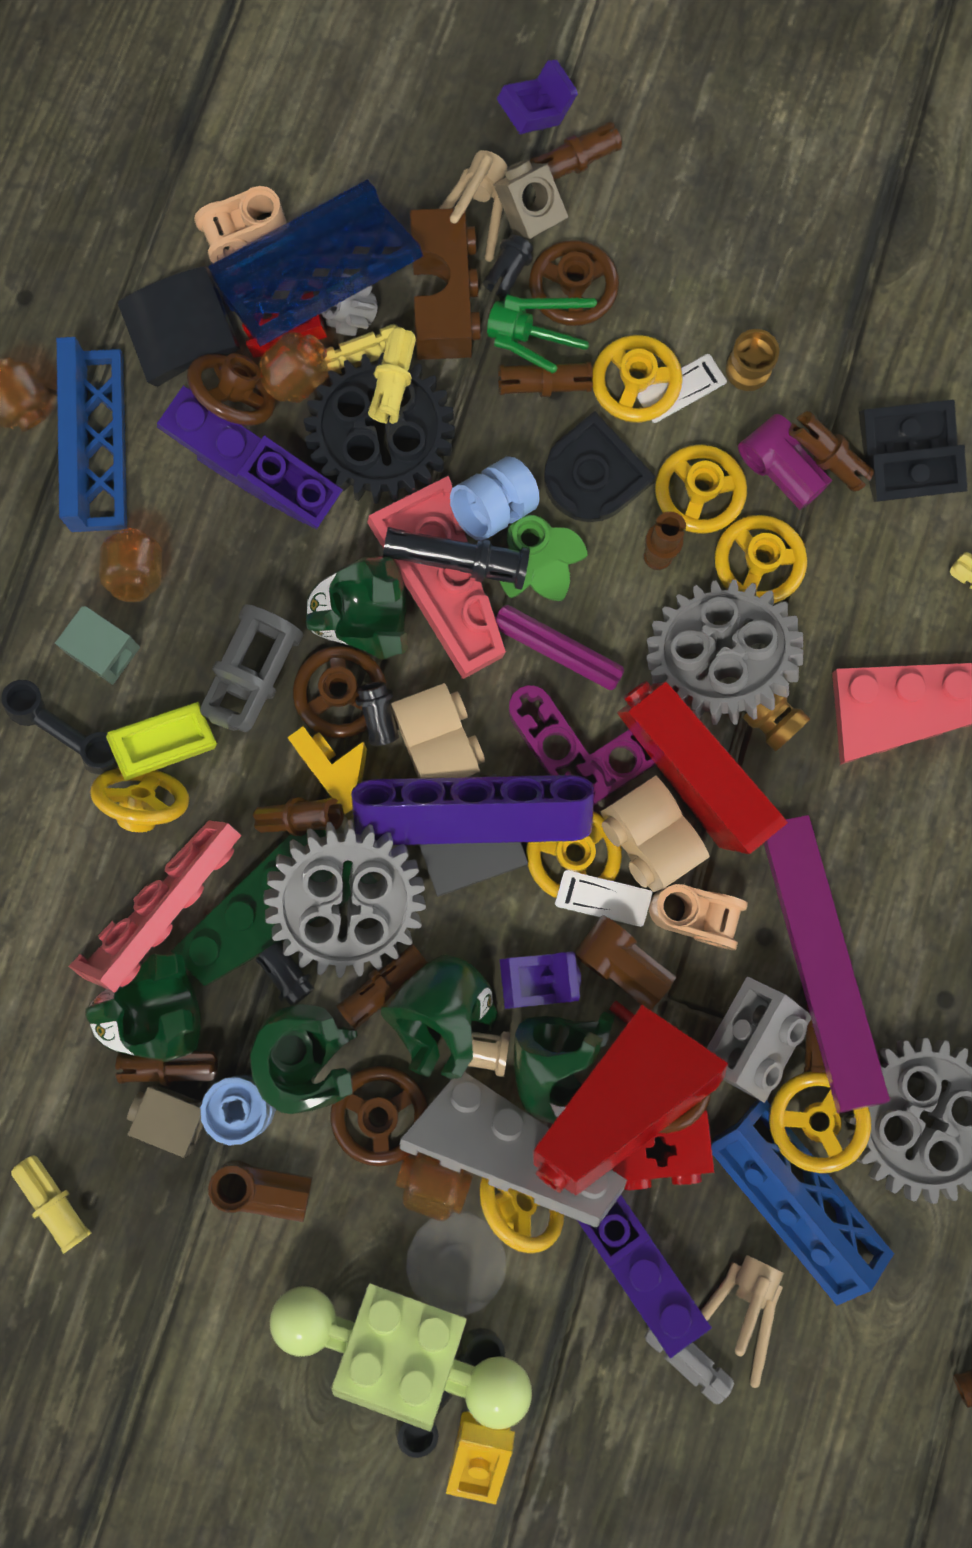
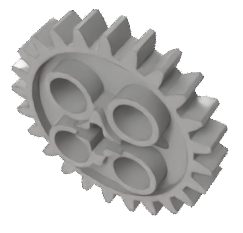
M715 580L712 581L710 593L705 594L696 585L693 586V599L688 600L680 594L676 596L677 610L666 606L662 608L665 622L653 621L654 636L647 638L650 653L647 655L649 670H653L651 671L652 682L667 681L686 705L692 706L691 710L698 718L705 711L710 712L712 724L717 725L722 713H728L732 723L737 724L739 712L745 710L753 720L757 719V705L762 704L770 710L775 709V697L773 694L787 698L789 696L788 682H798L799 667L797 666L803 665V650L801 649L803 648V632H798L797 616H788V604L786 602L774 605L773 591L770 590L759 598L756 596L755 583L750 584L745 592L738 591L737 580H732L728 590L721 591L720 585ZM719 620L728 621V623L723 625L713 624L714 622ZM754 644L768 645L767 647L762 649H753L750 647ZM690 653L699 654L698 657L693 659L682 658ZM727 677L739 679L731 684L719 682Z
M352 821L347 822L344 833L340 834L336 833L331 822L327 823L326 836L319 838L311 828L308 829V844L306 846L292 839L290 841V851L293 857L277 855L276 866L281 872H268L267 884L273 889L264 891V904L271 906L265 910L266 923L275 924L272 927L273 941L285 939L283 954L288 956L299 950V966L302 968L313 959L316 960L318 975H322L329 965H335L338 978L343 977L346 966L353 965L358 976H362L364 963L368 961L378 970L382 969L380 955L384 953L394 959L399 958L396 942L407 945L412 944L411 933L407 928H421L420 916L416 911L426 908L424 897L419 895V893L425 890L422 877H414L419 872L416 860L405 861L408 857L406 846L402 844L391 850L393 840L389 832L375 840L374 829L371 824L365 827L361 835L355 834ZM346 860L352 861L349 877L351 896H349L347 903V936L344 939L338 938L341 920L339 904L342 901L343 863ZM318 870H328L334 874L326 882H315L309 878L312 873ZM368 872H379L383 875L381 880L375 884H365L360 881V878ZM317 916L326 917L330 920L323 927H312L307 924L310 919ZM365 918H374L379 921L376 926L369 929L356 926L359 921Z
M917 1038L915 1050H913L908 1041H897V1056L888 1048L879 1049L880 1058L883 1062L880 1066L890 1102L868 1107L871 1116V1133L867 1146L857 1159V1162L862 1164L874 1162L875 1164L868 1176L879 1181L888 1175L885 1189L896 1194L904 1185V1196L909 1200L916 1202L922 1190L925 1201L937 1204L939 1191L941 1190L947 1199L956 1201L958 1200L957 1185L972 1193V1061L966 1064L968 1049L957 1047L950 1054L949 1041L937 1040L932 1050L928 1038ZM918 1071L924 1079L925 1087L919 1097L913 1098L908 1092L907 1082L909 1077ZM946 1080L948 1087L946 1091L941 1093V1082ZM963 1097L968 1104V1113L963 1121L957 1123L952 1116L951 1109L955 1100ZM922 1111H927L928 1116L934 1120L931 1128L925 1127L926 1123L919 1119ZM855 1114L844 1117V1121L856 1125ZM897 1116L902 1122V1134L896 1141L889 1142L885 1136L884 1127L889 1118ZM854 1134L847 1138L849 1143L851 1142ZM941 1141L946 1148V1157L941 1165L933 1167L929 1160V1151L933 1144ZM913 1146L912 1158L906 1159L905 1153L907 1149Z

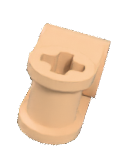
M265 186L252 187L225 200L209 203L197 211L194 217L197 228L204 232L210 246L208 249L210 261L216 265L232 264L246 255L278 244L285 237L288 228L279 197L275 191ZM261 214H271L270 217L264 220H256Z
M675 884L658 890L652 896L649 914L653 922L664 930L690 936L697 941L712 946L736 950L738 942L734 940L740 913L741 911H746L748 902L726 894ZM669 894L680 897L684 903L685 912L679 921H674L665 914L664 901Z

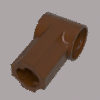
M602 915L575 949V957L601 978L612 980L639 1004L652 1010L670 989L676 977L635 945L637 941L625 929L610 918Z
M231 1161L224 1164L212 1176L208 1185V1195L212 1204L217 1209L226 1213L242 1211L304 1222L312 1177L250 1166L242 1161ZM228 1173L241 1175L247 1184L245 1196L239 1199L227 1197L221 1189L222 1177Z

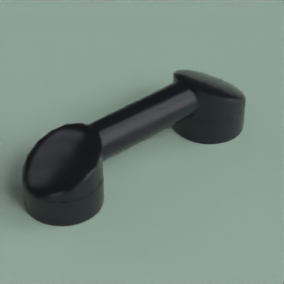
M16 680L4 688L1 701L12 721L23 726H38L80 754L86 770L90 773L102 774L114 769L118 765L107 741V733L96 732L85 736L46 710L41 692L33 682Z
M476 1328L466 1332L461 1338V1353L456 1360L476 1367L486 1359L505 1357V1348L501 1339L494 1331ZM444 1391L436 1416L454 1394ZM397 1419L396 1438L401 1451L405 1455L412 1458H421L434 1450L439 1437L435 1421L430 1432Z

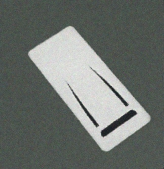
M706 354L681 368L683 381L678 399L665 414L651 420L653 423L659 422L727 383L726 378L710 354ZM668 383L652 384L645 391L638 393L637 399L642 407L645 408L658 402L664 396Z
M565 870L555 905L560 908L598 917L605 915L611 920L641 927L644 925L653 893L648 889Z

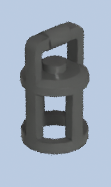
M245 604L238 615L241 622L222 661H216L212 668L216 677L200 708L201 714L210 719L212 724L232 731L239 730L242 732H247L253 727L266 699L274 698L277 691L273 685L292 646H299L304 636L299 628L276 614L253 605ZM257 631L275 640L260 673L241 665ZM226 691L239 699L247 701L241 714L220 706Z

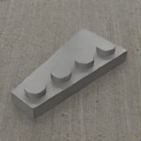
M466 1072L463 1073L461 1078L452 1079L401 1138L400 1149L416 1156L418 1152L440 1160L441 1166L460 1173L461 1169L489 1179L488 1185L508 1192L509 1188L534 1197V1203L596 1228L621 1195L627 1182L625 1178L610 1170L577 1196L565 1188L562 1192H557L550 1188L536 1175L538 1168L534 1166L533 1150L550 1128Z

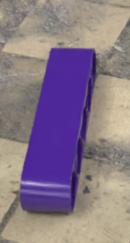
M580 776L374 779L357 784L351 792L355 834L361 835L365 827L371 824L374 829V839L378 840L383 834L389 832L393 840L392 845L576 841L588 837L593 828L594 787L589 780Z

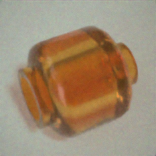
M291 331L283 334L262 355L260 360V379L266 391L281 402L300 403L307 399L328 378L329 367L325 359L327 351L324 345L316 337L309 334L304 336L301 333Z
M11 357L0 360V427L14 428L19 426L23 432L28 431L45 420L46 416L43 410L50 402V393L29 363L23 361L14 362Z
M126 528L108 536L103 541L100 547L99 579L100 583L107 591L111 592L113 597L126 602L142 601L160 587L162 578V548L154 538L139 529Z
M418 1152L415 1159L404 1158L395 1186L404 1189L402 1201L407 1210L444 1222L451 1217L452 1213L461 1214L473 1175L466 1173L467 1171L461 1169L460 1173L440 1165V1160Z

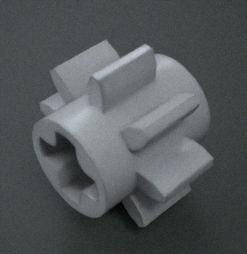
M347 274L341 275L340 284L330 282L324 288L320 298V310L323 317L327 319L326 326L336 327V333L356 336L357 327L368 329L377 313V300L371 292L372 285L362 283L360 277Z

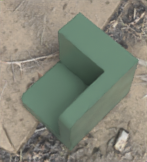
M86 606L80 608L55 642L67 655L111 685L116 682L140 649V646L128 634Z

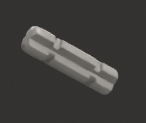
M648 1327L644 1336L645 1340L660 1353L664 1349ZM691 1343L671 1359L667 1354L664 1356L694 1386L700 1383L703 1386L700 1391L714 1404H720L731 1393L734 1386L733 1379L720 1367L715 1370L712 1367L714 1361L694 1343Z

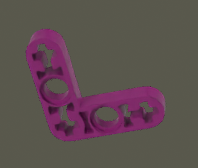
M537 686L521 687L513 693L510 699L509 717L548 776H557V770L568 767L576 757L580 758L582 763L576 765L575 771L580 777L586 779L591 777L594 780V806L656 765L652 759L648 761L645 759L641 746L631 739L634 735L630 730H627L589 755L552 699L542 688ZM527 698L531 703L538 700L542 704L538 708V716L544 725L550 718L556 724L545 727L534 738L530 732L537 730L538 725L529 714L523 717L518 714L522 708L521 699ZM552 735L564 737L570 745L569 754L561 760L548 758L543 751V742L547 737ZM625 748L634 755L635 767L631 772L618 773L611 768L609 755L613 750ZM569 771L565 773V775H571Z

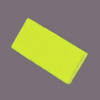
M199 702L107 733V741L125 781L215 749L217 743L205 716L200 712Z

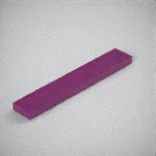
M806 815L786 819L788 824L764 842V847L837 1113L886 1104L890 1102V1097L810 817Z

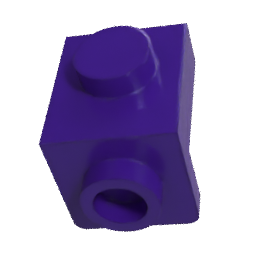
M553 59L546 62L537 79L504 85L497 100L519 134L559 126L577 97L578 92L559 62Z
M574 952L500 959L505 1009L579 1001L581 973L576 964Z

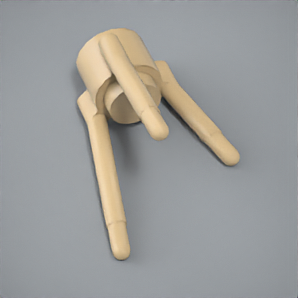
M479 151L476 153L469 169H464L459 182L439 209L453 208L458 201L450 216V221L457 223L472 198L481 202L489 201L490 197L494 198L485 259L490 262L494 258L503 210L493 184L504 179V170L507 168V164L500 156L493 152Z
M746 1255L742 1267L732 1262L726 1278L701 1309V1313L708 1321L735 1284L739 1285L736 1296L750 1303L735 1347V1353L738 1356H743L749 1339L752 1336L760 1309H763L750 1378V1385L753 1388H757L760 1385L776 1303L783 1289L779 1284L784 1273Z

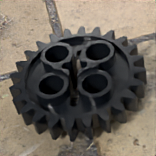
M381 353L378 365H371L368 356L363 354L361 367L355 369L352 363L345 360L344 368L346 374L342 377L330 370L328 375L331 387L322 384L315 386L317 396L321 401L308 400L309 413L313 416L304 418L306 431L312 433L305 437L308 449L315 450L311 454L314 466L324 465L321 472L328 480L338 476L336 485L343 489L342 492L352 485L354 497L357 501L363 497L366 490L371 491L374 504L379 503L382 492H389L394 503L398 501V489L405 488L410 495L415 493V482L417 480L427 486L431 485L429 469L443 472L444 461L440 456H451L452 444L446 440L455 438V426L449 424L454 419L453 407L444 406L448 402L446 390L434 392L437 387V377L435 375L421 380L423 375L422 365L418 363L408 371L412 376L410 385L405 387L403 397L409 402L400 408L398 421L391 424L389 422V415L387 424L383 423L392 460L389 466L383 464L374 421L368 414L371 406L368 394L371 391L375 392L377 378L374 373L376 367L382 364L384 353ZM349 406H359L364 409L356 417H346L341 414ZM404 439H412L419 444L415 450L410 452L401 451L396 447ZM360 448H367L373 452V455L365 461H356L350 457L355 450Z

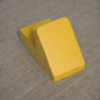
M302 726L287 738L331 798H336L338 800L337 804L342 805L346 818L351 820L353 818L351 792L363 779L367 755L365 743H360L331 764L329 760L336 756V754L320 732L311 737L304 726Z
M464 1411L461 1414L446 1494L496 1504L513 1450L515 1432L510 1431L511 1427L505 1429L488 1428L480 1424L469 1411Z

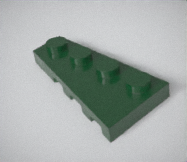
M313 830L319 838L326 836V830ZM307 833L302 836L290 834L171 950L173 954L183 956L185 967L204 986L211 985L258 957L268 947L278 942L272 939V927L275 924L266 923L265 910L271 906L264 904V891L273 889L267 884V875L271 871L281 872L276 866L278 854L290 858L293 857L290 851V841L292 839L303 846L308 844ZM346 860L343 863V894L339 908L347 903L349 896H351L349 877L352 861ZM318 870L312 873L309 878L315 882H326L334 874L328 870ZM369 872L360 878V881L365 884H375L378 882ZM322 916L313 917L307 924L310 925Z

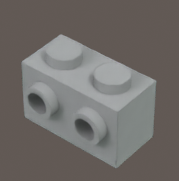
M746 977L707 1049L728 1063L724 1081L765 1103L771 1091L779 1084L783 1075V1069L795 1047L804 1039L811 1016L784 993Z

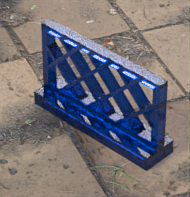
M367 179L211 264L208 268L226 305L231 312L235 311L261 347L423 257V253L419 243L379 201L375 187ZM355 247H371L368 254H352ZM384 247H402L392 254H382ZM316 268L330 269L327 277L312 276ZM344 269H360L359 272L350 277H341ZM276 290L290 291L286 299H272ZM304 291H320L318 295L310 299H301ZM264 313H279L278 317L262 326L259 325Z

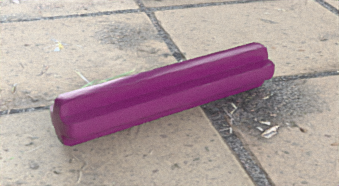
M504 605L495 618L500 632L608 690L616 688L624 673L622 665L510 605Z

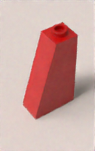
M644 681L624 696L627 705L619 710L617 714L719 848L751 854L788 824L783 815L667 681L653 683L652 685L648 681Z
M642 1005L533 1150L534 1166L538 1168L536 1175L553 1190L562 1192L565 1188L577 1196L716 1090L724 1080L728 1063Z

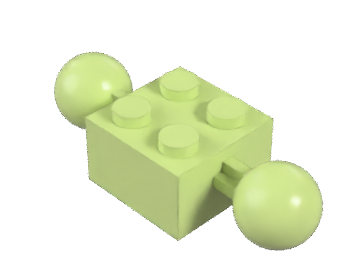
M370 1283L355 1323L336 1316L330 1299L320 1290L308 1286L288 1290L276 1301L270 1316L271 1334L276 1344L286 1353L294 1356H310L327 1347L344 1354L332 1386L334 1396L431 1432L444 1391L465 1398L472 1416L480 1424L492 1429H505L517 1424L525 1416L531 1403L532 1388L529 1377L525 1370L515 1361L505 1357H492L482 1361L475 1367L455 1359L467 1318Z

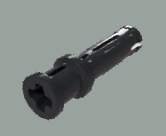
M392 527L387 528L383 556L470 573L471 578H474L477 582H483L487 578L513 583L514 588L522 590L530 548L523 546L518 551L492 546L490 540L486 539L478 540L477 544L464 543L431 535L406 532Z

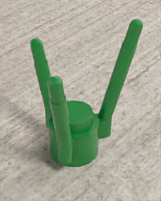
M507 295L505 302L496 301L488 318L487 334L489 338L495 339L494 346L510 350L550 373H555L557 366L518 342H526L529 336H534L583 350L589 348V342L534 326L533 315L526 313L525 309L593 308L597 305V300L595 298L579 297L520 298Z

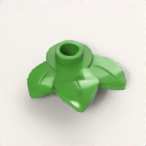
M525 515L512 523L507 533L508 549L519 551L522 546L530 548L522 590L515 589L513 583L500 581V584L510 598L516 597L531 586L536 593L544 598L562 601L565 599L570 584L568 564L577 563L588 556L585 544L580 536L569 528L551 527L546 520L539 516ZM527 533H532L538 537L539 542L534 546H527L522 542L521 538Z

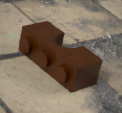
M455 208L410 210L413 274L434 275L441 278L447 284L437 294L414 296L417 360L472 358V340H480L479 311L470 312V298L478 297L477 269H468V255H476L475 226H466L465 212L457 223H452L450 216Z

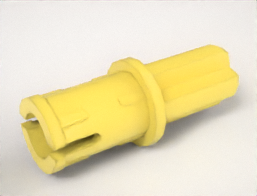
M402 327L394 328L393 332L389 334L382 364L376 367L374 373L377 382L368 414L372 419L386 424L389 415V422L391 424L398 421L405 387L409 386L412 380V376L408 371L416 337L413 332Z
M37 1156L27 1157L11 1171L12 1177L36 1210L32 1216L34 1219L37 1217L41 1218L60 1246L63 1254L91 1234V1231L86 1228L67 1200L66 1196L69 1195V1192L67 1190L61 1192Z

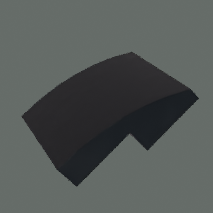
M206 266L190 269L159 280L117 302L147 383L156 387L188 370L193 360L206 354L228 356L241 349L211 271Z
M955 399L859 411L865 463L874 469V474L869 481L874 502L968 491L965 444L958 445Z

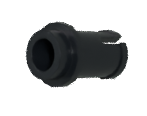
M514 234L510 235L508 239L501 241V252L490 272L483 280L485 288L492 292L499 278L503 277L504 279L495 294L501 298H506L510 294V290L523 267L529 266L533 261L531 255L533 246L526 239Z
M382 681L360 686L357 689L359 696L355 698L357 706L362 707L370 745L380 746L396 741L399 738V734L396 730L390 699L393 698L392 690L387 689L386 683Z
M281 941L268 947L255 959L257 964L261 965L281 992L278 996L281 1002L287 1000L290 1006H294L315 989L310 983L313 979L311 974L304 975L292 957L283 954V943Z

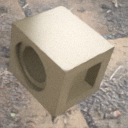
M529 159L519 161L504 170L506 175L504 179L493 184L514 235L530 239L568 218L548 164L530 163ZM531 184L535 189L536 198L533 205L527 209L523 204L522 194L525 187Z
M159 1084L149 1086L145 1093L139 1091L131 1104L127 1120L133 1123L128 1135L184 1158L194 1152L204 1127L201 1121L202 1102Z

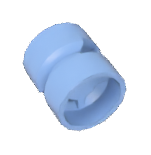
M507 456L484 469L482 474H475L456 485L450 493V506L458 524L467 535L479 541L488 539L506 528L509 523H514L537 509L539 504V490L532 473L521 461Z
M236 1075L214 1084L208 1090L201 1104V1121L206 1132L216 1141L226 1145H238L263 1133L272 1123L276 1109L261 1098L252 1075Z

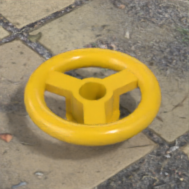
M630 335L611 342L601 351L592 369V388L600 405L609 414L628 422H646L665 414L678 399L682 388V370L676 355L663 342L649 336ZM653 354L658 356L666 367L658 368L657 360ZM611 361L620 370V377L625 386L619 403L609 394L605 383L606 370ZM638 371L643 373L645 377L637 379L632 377L631 373ZM668 383L664 396L658 402L645 408H632L638 393L645 391L652 384Z
M691 445L679 449L665 460L657 474L655 493L658 505L663 513L668 511L676 512L684 518L686 523L685 531L712 533L731 524L741 513L746 501L747 484L740 465L727 452L710 445ZM692 459H707V460H711V461H699V462L695 463L692 467L686 462V461H689V460H692ZM717 464L722 466L729 476H724L722 469ZM674 472L685 483L687 494L690 498L685 514L676 508L669 494V482ZM698 481L705 482L709 486V490H700L695 483ZM733 491L732 500L723 513L714 518L699 519L704 503L714 499L719 493Z
M753 515L742 518L729 526L718 541L715 551V567L721 583L727 590L732 580H737L738 591L745 592L752 583L756 584L757 590L760 580L765 573L776 570L780 565L793 564L788 579L779 587L771 590L774 595V603H777L793 594L804 579L807 569V553L804 543L789 524L778 518L767 515ZM754 529L772 531L781 536L787 542L790 549H786L783 541L775 534L760 533L753 538L749 531ZM734 541L745 552L749 568L743 585L734 577L729 566V552ZM756 553H765L769 557V562L763 563L759 561ZM756 591V596L760 598L768 591Z
M115 768L99 775L92 783L90 789L91 799L95 806L107 816L116 819L120 827L131 832H147L156 825L171 822L183 815L189 805V794L184 785L174 777L158 770L126 780L141 781L138 785H131L128 788H108L112 784L125 781L120 769ZM158 786L165 788L174 796L175 801L172 805L168 806L155 797V789Z
M593 811L592 832L584 839L527 843L526 859L529 871L537 885L547 894L557 898L560 884L551 879L544 870L541 862V852L556 856L560 865L569 871L586 874L585 869L590 866L596 855L595 844L602 838L606 843L608 856L606 866L598 878L610 881L615 880L621 866L622 849L621 845L619 847L615 846L605 835L602 828L604 819L600 814ZM570 845L579 846L583 851L582 860L571 861L566 855V848Z
M809 1071L796 1075L778 1090L771 1104L769 1126L774 1143L779 1147L781 1154L787 1160L803 1170L814 1173H831L846 1168L860 1157L869 1141L871 1133L869 1108L853 1110L856 1120L855 1132L851 1142L843 1150L837 1139L842 1128V1120L840 1114L836 1111L831 1089L823 1102L810 1104L803 1112L786 1111L789 1101L799 1091L812 1086L830 1088L826 1073ZM819 1112L827 1114L830 1120L829 1127L822 1132L814 1130L811 1125L812 1117ZM785 1127L802 1128L808 1138L823 1144L829 1157H813L801 1152L790 1141Z
M481 1178L480 1202L482 1211L490 1228L501 1241L509 1247L524 1253L542 1252L557 1241L564 1224L563 1214L549 1209L550 1217L547 1228L539 1236L531 1237V1215L536 1212L537 1206H540L534 1203V1197L509 1188L508 1192L498 1189L500 1192L495 1195V1187L488 1185L489 1179Z

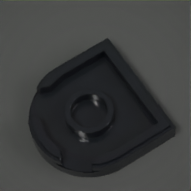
M596 411L591 413L554 445L549 453L544 472L545 489L553 505L569 518L582 522H599L615 516L648 489L656 479L654 474Z

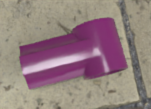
M774 414L738 444V450L743 461L751 470L761 476L767 474L792 503L801 510L816 499L830 485L832 480L815 464V461L805 452L800 443L788 434L791 422L780 414Z

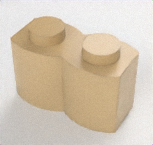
M443 683L391 703L392 712L418 778L479 776L480 769L478 764L485 762L476 736L467 738L462 727L461 720L468 717L458 691L450 694L446 684Z
M657 776L652 777L601 811L604 819L602 828L605 835L615 846L619 847L621 845L626 850L631 860L629 869L634 879L642 887L648 886L653 892L666 888L710 857L700 836L683 817L674 797Z

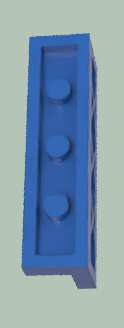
M76 337L57 338L59 518L71 532L126 530L127 496L123 353L120 349L83 351ZM111 364L112 377L97 390L87 381V365ZM88 391L93 395L89 400ZM111 392H112V402L107 399V396H108ZM103 403L112 411L113 420L98 434L88 425V416ZM88 434L94 438V440L90 444L88 440ZM112 436L113 446L107 442ZM103 446L113 455V465L99 478L89 469V459ZM89 478H91L95 482V484L90 489ZM113 479H114V490H112V489L108 486V484H109ZM104 490L114 499L115 517L90 518V503Z
M757 1100L737 1124L716 1135L711 1140L712 1155L836 1305L872 1291L893 1257V1251L828 1173H814L802 1169L805 1183L798 1181L791 1172L790 1161L781 1154L779 1147L774 1143L772 1135V1143H767L753 1125L760 1119L770 1131L769 1114L771 1105L767 1100L765 1103ZM785 1127L786 1133L793 1145L801 1152L813 1156L789 1127ZM822 1199L827 1200L835 1209L837 1223H833L826 1215ZM856 1239H859L874 1256L869 1264L858 1253Z

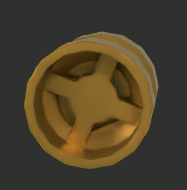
M749 329L741 333L734 343L726 364V376L733 386L743 391H755L765 385L780 354L779 344L775 337L761 329Z
M773 694L775 697V709L770 710L759 704L757 705V719L753 720L748 713L742 718L752 728H760L766 735V743L776 752L810 718L801 709H794L787 702L786 697ZM780 716L782 720L776 724L774 720Z

